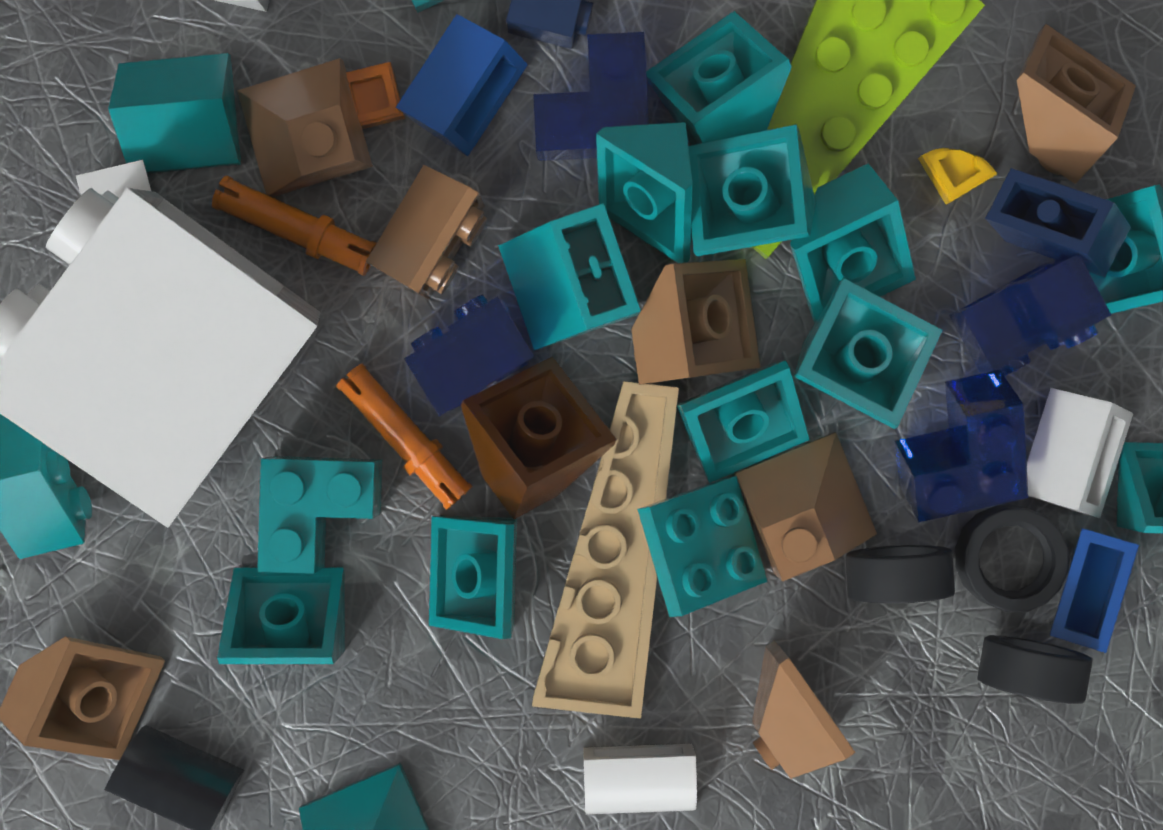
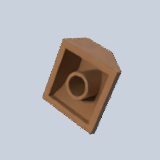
M1047 24L1039 31L1017 79L1029 153L1038 158L1040 164L1049 172L1063 175L1076 184L1119 137L1136 87L1132 82Z
M341 58L237 90L266 195L275 197L373 167L363 129L357 116L358 111L356 112L357 108H355L347 80L344 61Z
M746 259L674 263L664 266L631 329L639 385L761 368Z
M836 432L734 473V476H737L742 496L772 570L781 581L835 561L877 534Z
M65 636L19 665L0 707V721L24 746L120 760L128 746L165 660L157 655Z
M774 640L766 645L752 720L761 737L752 743L769 768L773 770L781 765L790 779L846 760L856 753L777 642Z

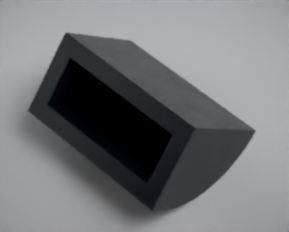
M145 725L129 743L104 790L188 829L214 830L223 819L245 770Z

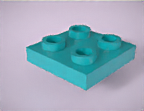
M737 476L724 478L637 509L669 617L684 616L768 582Z

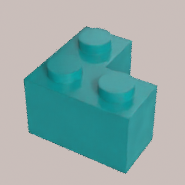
M0 414L1 533L19 559L84 544L86 520L92 517V504L85 487H77L72 479L68 460Z
M291 456L261 458L257 572L315 574L325 567L326 517L373 519L381 514L383 459Z

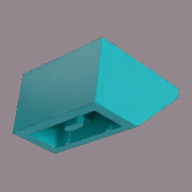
M604 203L550 221L498 245L534 351L639 315L641 312Z

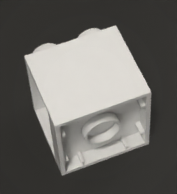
M89 188L67 211L47 241L46 248L69 264L51 291L40 283L27 295L16 288L0 303V414L168 528L317 328L320 311L158 193L126 188L122 195L117 197L109 190L100 195L92 188Z

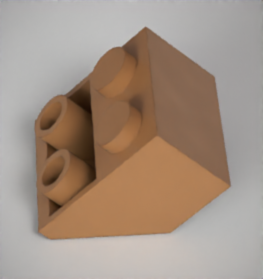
M423 165L366 262L428 300L434 291L443 294L459 268L453 259L463 243L471 247L487 222V218L483 216L485 205L479 192Z

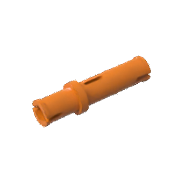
M227 175L219 182V186L225 189L224 192L215 190L212 198V208L218 211L222 210L306 248V255L315 259L324 256L357 271L358 274L363 276L369 271L371 266L367 264L366 260L375 247L376 242H370L335 226L333 218L324 214L317 218L241 184Z
M363 363L359 364L346 374L349 378H342L336 387L347 396L406 462L403 469L410 476L415 473L439 499L443 507L448 510L462 498V495H465L473 487L472 484L468 483L440 452L443 446L437 439L430 441L366 369L367 367Z

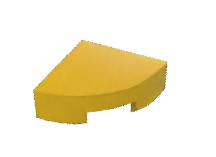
M939 148L929 151L918 158L946 205L997 174L984 158L963 150Z

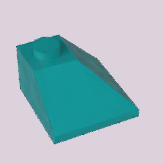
M733 11L650 68L644 75L675 122H686L687 139L691 145L766 131L792 66L785 55Z
M869 163L817 188L814 194L816 206L811 234L809 237L792 239L790 242L814 323L843 278L879 297L916 280L899 201Z
M1160 184L1106 199L1115 202L1131 226L1106 277L1064 263L1079 321L1163 302V188Z
M401 763L299 807L303 830H429Z

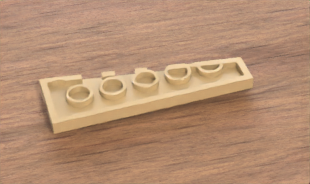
M625 381L622 383L609 429L617 440L614 446L601 457L533 694V707L641 719L657 574L637 509L664 500L667 496L679 391L677 387L651 384L639 385V383Z

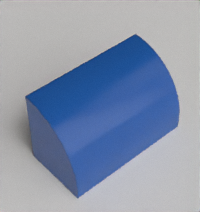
M456 14L396 108L438 139L462 154L469 156L528 64L506 40Z
M1081 528L1051 627L1050 636L1107 653L1138 551V544Z

